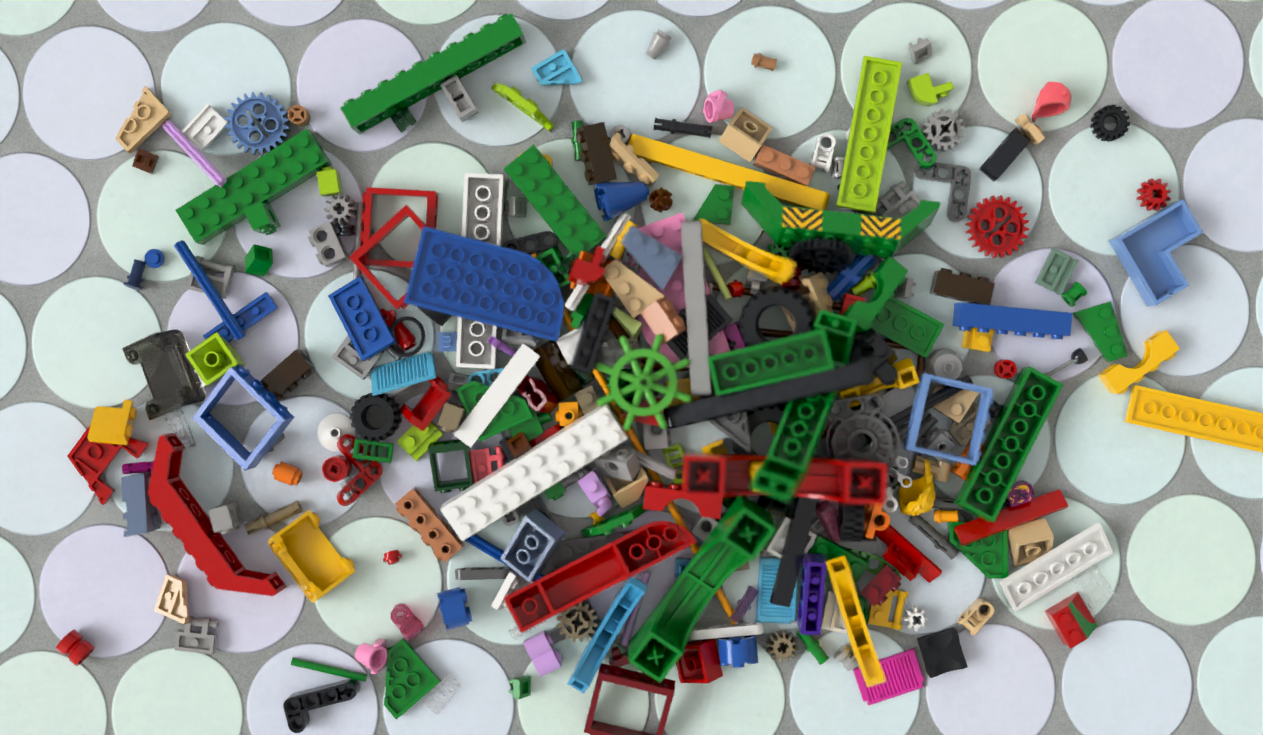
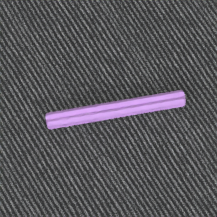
M167 120L162 125L163 129L216 185L222 187L227 182V179L173 122Z

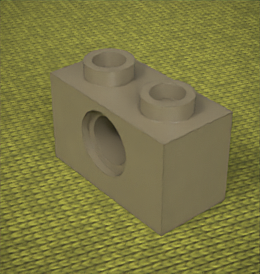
M451 401L445 402L437 424L442 426L441 430L452 433L459 429L466 416L464 406Z

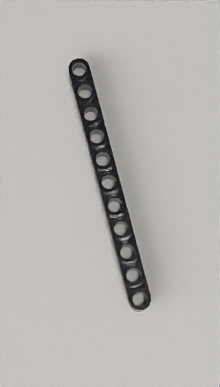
M865 361L663 409L667 422V429H672L874 382L870 361Z

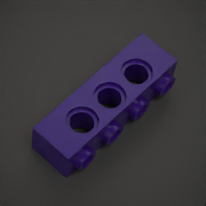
M803 554L797 623L801 635H820L826 576V560L823 554Z

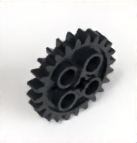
M810 237L809 241L802 239V243L796 242V245H792V248H790L789 260L795 263V267H801L802 271L807 269L808 273L814 271L815 273L822 272L826 274V272L833 274V271L840 272V269L846 270V267H850V264L853 263L852 247H848V244H842V241L828 240L827 237L824 239L817 237L816 240Z

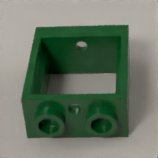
M460 439L430 442L428 451L434 490L440 491V493H448L452 489L464 491L472 486L474 478L470 447ZM464 450L468 478L441 481L437 453Z

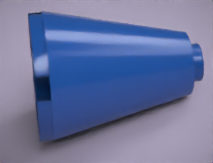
M642 181L595 184V187L598 189L594 190L598 210H603L604 215H601L604 221L611 220L646 201L649 195V188Z

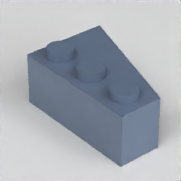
M631 225L620 241L657 287L663 290L683 256Z
M151 472L121 477L122 501H126L127 510L126 513H123V519H127V531H124V537L145 534L160 529L161 516L158 514L157 508L151 504L150 497L147 494Z

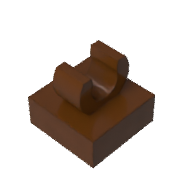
M138 149L132 166L153 174L159 156Z
M523 431L506 441L512 455L516 459L532 449Z

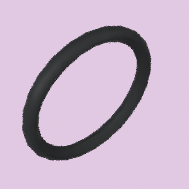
M409 316L397 319L391 325L390 330L393 332L395 326L402 321H412L420 328L421 341L418 347L410 353H402L394 345H391L392 351L401 357L415 355L420 351L425 342L424 327L417 319Z

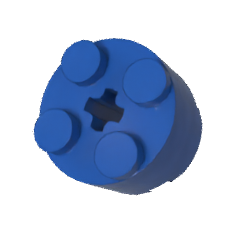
M457 587L438 592V599H440L441 603L439 604L444 625H446V631L469 625V622L472 621L470 607H465V603H468L465 588Z
M756 635L718 638L721 666L733 664V668L744 667V663H758Z

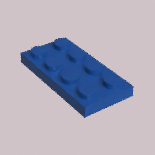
M357 277L328 295L361 361L365 362L397 342L363 277Z

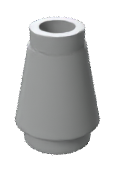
M658 30L657 33L654 32L646 54L655 60L670 44L671 37L661 30Z

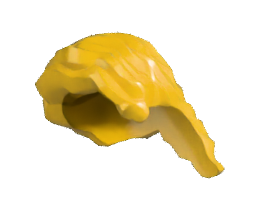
M924 459V476L912 480L913 482L910 487L904 488L901 486L899 489V507L902 514L919 516L932 509L936 499L933 475L931 473L932 468L927 459ZM905 478L903 484L907 486L910 484V481Z

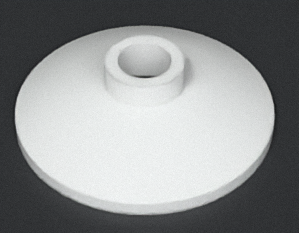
M338 413L326 416L318 426V439L320 443L330 451L339 452L337 441L341 436L351 434L356 437L354 432L356 429L350 424L353 423L352 420L346 415ZM334 429L338 431V436L336 437L332 434ZM345 441L343 445L345 447L349 446L350 441Z

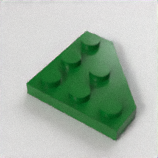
M472 381L456 389L467 415L471 413L490 386ZM510 395L479 436V441H484L534 418L526 400Z
M969 521L948 522V541L987 578L1008 577L1007 530L962 546L954 528Z
M404 637L388 650L384 706L396 720L441 681Z

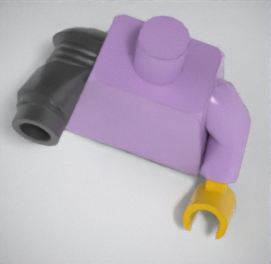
M583 466L560 480L565 488L578 482L591 503L598 508L596 512L588 516L589 519L593 518V525L604 520L603 516L611 508V500L614 497L594 468L590 470Z

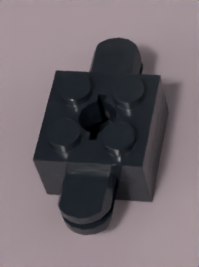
M872 328L868 331L856 332L848 363L851 365L870 361L874 379L877 377L885 385L894 384L898 379V372L892 365L898 359L894 350Z

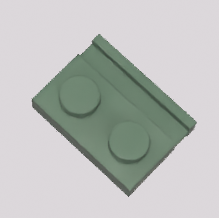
M1052 248L1034 283L1057 293V295H1062L1078 260Z

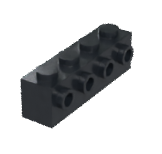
M598 292L593 295L569 368L585 374H590V371H594L597 360H594L596 353H600L603 346L602 336L607 333L610 323H607L609 315H613L616 307L613 304L614 298Z

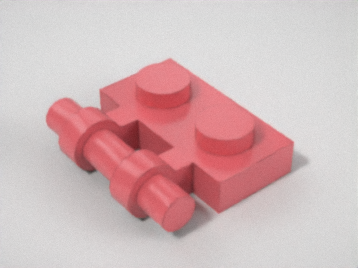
M501 446L495 447V455H490V448L470 450L474 484L493 473L491 461H497L498 469L505 465L504 459H506V454L503 453Z

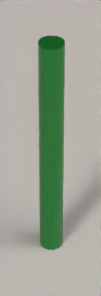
M292 658L291 661L293 666L366 682L368 676L367 674Z

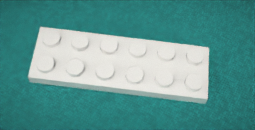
M1097 522L999 581L1011 608L1016 612L1111 555L1113 551L1103 527Z

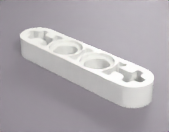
M748 622L735 625L694 627L689 639L702 640L758 635L764 633L763 623Z

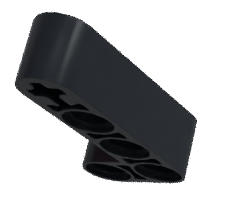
M346 679L291 694L283 704L289 729L294 733L302 732L310 722L309 710L353 699L360 690V683L354 679ZM349 686L350 689L353 688V691L345 689ZM327 691H333L335 698L328 696ZM309 695L315 696L317 702H311ZM291 700H295L298 703V707H293ZM295 719H301L303 726L296 724Z

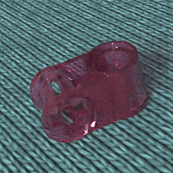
M397 604L390 614L391 620L407 641H411L425 630L422 622L412 613L407 605ZM397 612H404L403 617L396 615Z

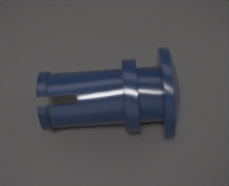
M134 259L130 276H127V279H129L128 283L123 282V285L131 289L143 290L140 283H143L142 275L146 263Z

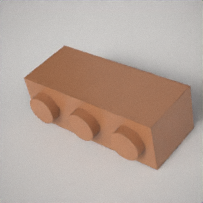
M764 144L760 147L753 166L804 186H808L815 167Z

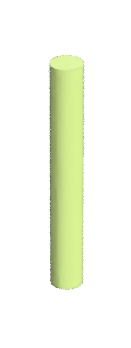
M704 247V260L725 301L732 298V295L707 247Z

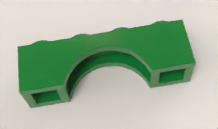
M891 256L884 259L872 274L877 285L876 295L873 300L868 303L861 301L851 303L842 315L858 320L857 333L868 331L874 324L872 320L883 312V305L886 301L888 302L893 298L896 287H900L906 280L904 276L908 270Z

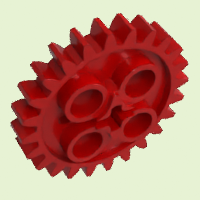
M1002 195L998 196L997 200L995 196H991L990 202L987 198L982 199L983 204L980 202L976 203L978 209H971L974 215L967 216L971 220V222L965 223L966 226L970 227V230L965 232L971 234L968 241L974 240L972 248L979 246L978 253L985 250L984 256H989L990 253L992 258H996L997 254H999L1000 258L1004 257L1005 253L1008 256L1012 255L1011 249L1018 251L1017 245H1024L1021 239L1028 237L1024 232L1028 231L1029 228L1024 227V224L1028 223L1029 220H1023L1027 213L1021 214L1020 211L1023 207L1016 208L1017 201L1010 203V197H1007L1004 201ZM996 208L1001 210V218L996 217ZM1008 215L1010 216L1008 221L998 227L999 230L993 231L987 238H984V235L994 229L997 223L1002 222ZM981 221L987 223L986 231L981 229ZM1009 223L1014 226L1013 233H1010L1007 230V225ZM994 235L999 238L1000 242L998 245L992 242Z

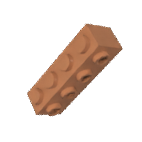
M416 487L395 503L397 512L402 517L406 516L410 521L408 523L415 532L418 530L422 535L421 540L427 546L430 545L434 549L433 553L438 560L446 562L464 546L463 542L458 536L453 534L452 529Z

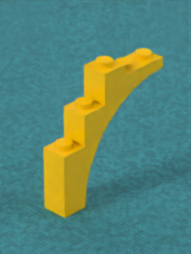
M699 219L702 223L703 244L728 259L737 261L751 271L759 272L775 283L782 284V282L792 277L795 271L793 269L795 266L794 262L758 249L716 227L705 219Z
M845 555L826 561L840 615L866 686L871 687L886 682L864 620L851 570Z

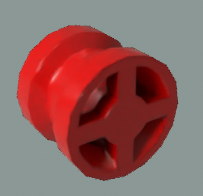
M999 360L994 365V373L999 378L1009 379L1016 374V364L1011 360Z

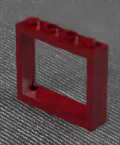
M601 663L584 732L590 735H653L593 720L603 681L665 695L666 699L656 735H663L675 692V681L664 678L660 683L645 673Z

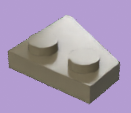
M973 402L960 424L953 421L948 431L960 447L972 437L978 411V405ZM989 420L988 424H985L984 428H986L992 422Z

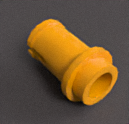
M938 509V511H934V522H938V524H941V522H958V510L940 511Z

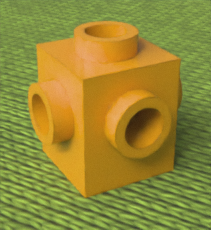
M559 402V410L555 411L556 422H560V426L565 428L581 418L583 410L579 409V402ZM567 412L572 413L573 417L571 419L567 418Z

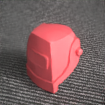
M1047 82L1036 100L1032 122H1035L1037 118L1055 116L1067 111L1072 100L1069 89L1060 82Z

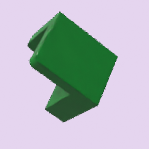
M253 244L245 257V273L264 277L273 264L272 249Z

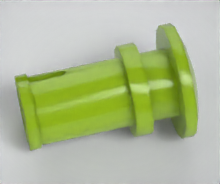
M870 270V276L866 275L864 280L851 288L855 296L859 297L869 289L875 288L876 281L872 275L874 273L872 270Z

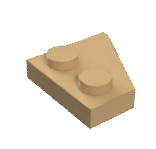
M167 574L154 611L182 624H188L189 610L186 581L172 574Z

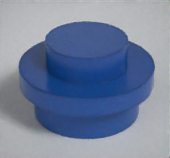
M150 249L147 251L145 263L149 267L159 268L163 265L165 257L160 250Z

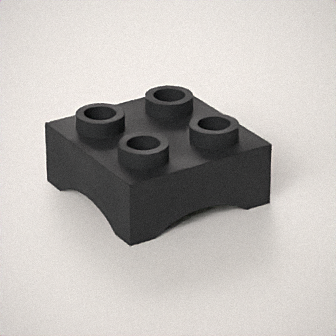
M954 627L917 638L927 675L930 678L968 667L960 645L958 632Z

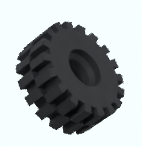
M839 502L838 534L840 540H862L865 504Z

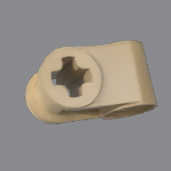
M978 598L959 616L957 623L965 626L969 630V634L975 635L988 619L992 617L994 608L986 599ZM982 605H987L985 612H979V608Z

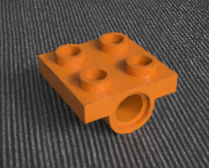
M865 504L863 530L865 537L873 539L875 530H885L889 526L890 517L886 512L882 511L883 504ZM879 515L878 521L874 522V518Z

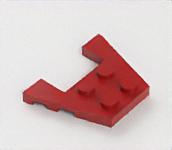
M89 426L67 457L79 474L85 478L91 491L95 492L99 498L98 501L104 505L116 490L102 481L100 477L119 451L123 448L135 458H140L150 444L129 437L128 445L90 442L88 440Z

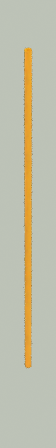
M536 253L531 255L534 258L537 257ZM564 305L563 320L571 332L575 330V328L570 326L573 320ZM595 368L592 372L604 394L608 395L610 388L607 387L608 383L602 372ZM615 401L610 402L619 421L624 426L626 419H621L624 413L623 410L620 409V406H615ZM631 427L626 433L634 448L647 455ZM646 468L652 480L662 482L657 472ZM672 500L667 504L670 513L678 525L683 526L689 531ZM695 543L689 546L695 555L699 549L698 545ZM720 587L715 594L731 623L735 625L739 622V619Z

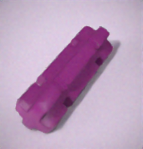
M154 461L123 464L122 473L151 472Z

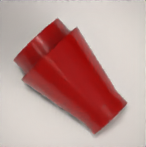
M403 321L395 326L394 332L399 348H402L403 351L413 348L417 344L416 338L404 325Z

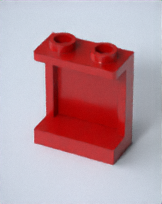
M437 375L436 378L429 380L432 385L414 409L405 403L400 408L407 421L421 431L427 428L452 395L448 391L449 386Z

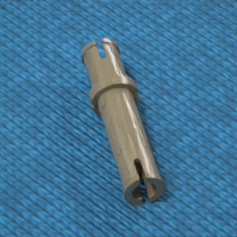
M296 501L266 515L262 514L259 518L245 523L244 527L248 535L263 528L268 529L274 523L301 513L303 509L299 501Z

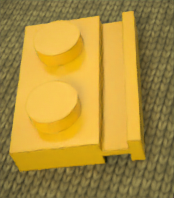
M978 328L964 331L961 348L990 352L994 330H989V333L977 332Z

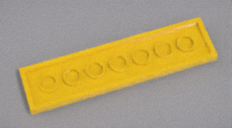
M1132 385L1124 422L1263 453V413Z

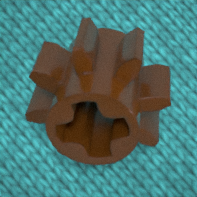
M662 187L659 190H654L649 197L650 202H652L650 207L660 213L669 210L673 203V200L670 198L672 193L666 189L664 190Z

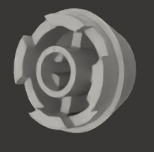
M944 348L934 351L928 357L925 369L926 374L959 380L963 374L964 365L961 357L955 351ZM934 383V384H936V385H938V386H942V387H946V386H947V385H943V384Z

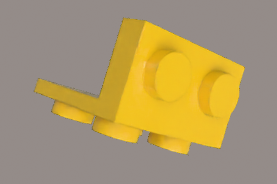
M124 400L122 408L97 406L94 409L88 440L97 443L128 445L129 437L133 433V420L137 416V408H134L133 401Z

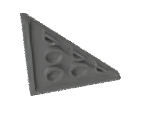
M713 380L712 395H701L698 400L717 396ZM748 412L708 420L747 452H752Z

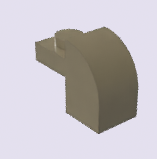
M592 385L574 393L584 415L598 407V397Z

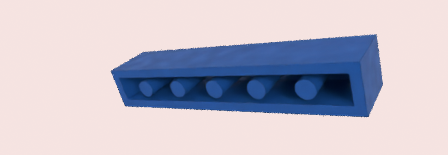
M954 303L952 326L959 327L960 331H971V328H978L977 332L982 333L996 330V334L1008 335V331L1014 332L1015 336H1026V333H1033V337L1045 338V335H1051V339L1063 340V336L1071 335L1072 313Z

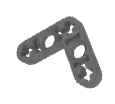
M935 162L934 177H931V172L922 175V171H919L922 167L917 164L914 169L917 178L951 183L947 217L952 222L963 220L966 216L969 197L970 169L965 166ZM939 168L947 170L948 175L946 178L939 177ZM963 171L966 177L962 179L961 184H965V186H955V183H960V177L957 174ZM956 189H960L964 193V197L961 200L956 199L954 196ZM953 202L963 203V206H958V212L961 213V215L957 216V218H955V215L952 214V211H955L957 207V204L953 205Z

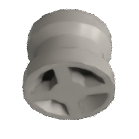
M623 125L615 126L611 130V140L616 132H618L622 136L620 140L626 145L630 138L628 128Z

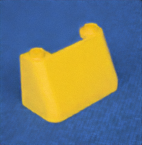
M308 510L273 535L267 543L307 598L314 603L355 572V565L351 559L341 558L319 529L320 518L318 515Z

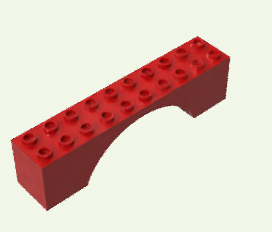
M683 452L682 494L683 496L715 498L767 495L750 489L751 479L749 473L751 463L764 462L767 455ZM814 457L806 479L793 497L817 498L843 503L885 505L887 464L879 460Z

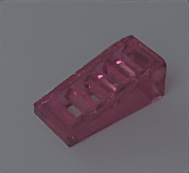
M824 500L816 505L815 512L828 538L838 544L841 541L834 505Z

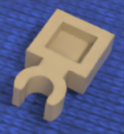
M1024 113L1015 119V122L1023 129L1022 132L1031 139L1030 142L1033 146L1045 139L1042 129L1037 125L1035 126L1034 123L1031 124Z

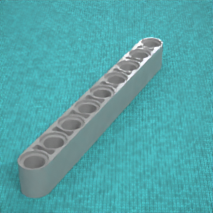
M701 221L681 222L692 396L712 395L711 371L707 359L710 356L702 223Z

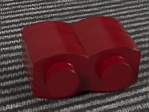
M526 375L517 386L519 393L527 398L529 405L535 411L550 414L559 404L556 396L547 390L546 384L540 378Z

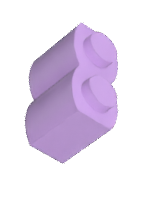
M543 630L524 640L523 644L540 677L561 667L563 658L559 650L555 651L552 645L554 640L550 633L547 634Z

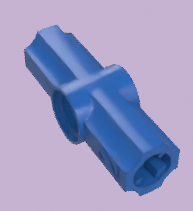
M858 254L853 263L850 264V267H846V270H841L837 274L838 276L827 287L828 295L831 296L832 300L835 302L839 300L849 288H852L863 277L862 275L876 261L873 255L862 256Z

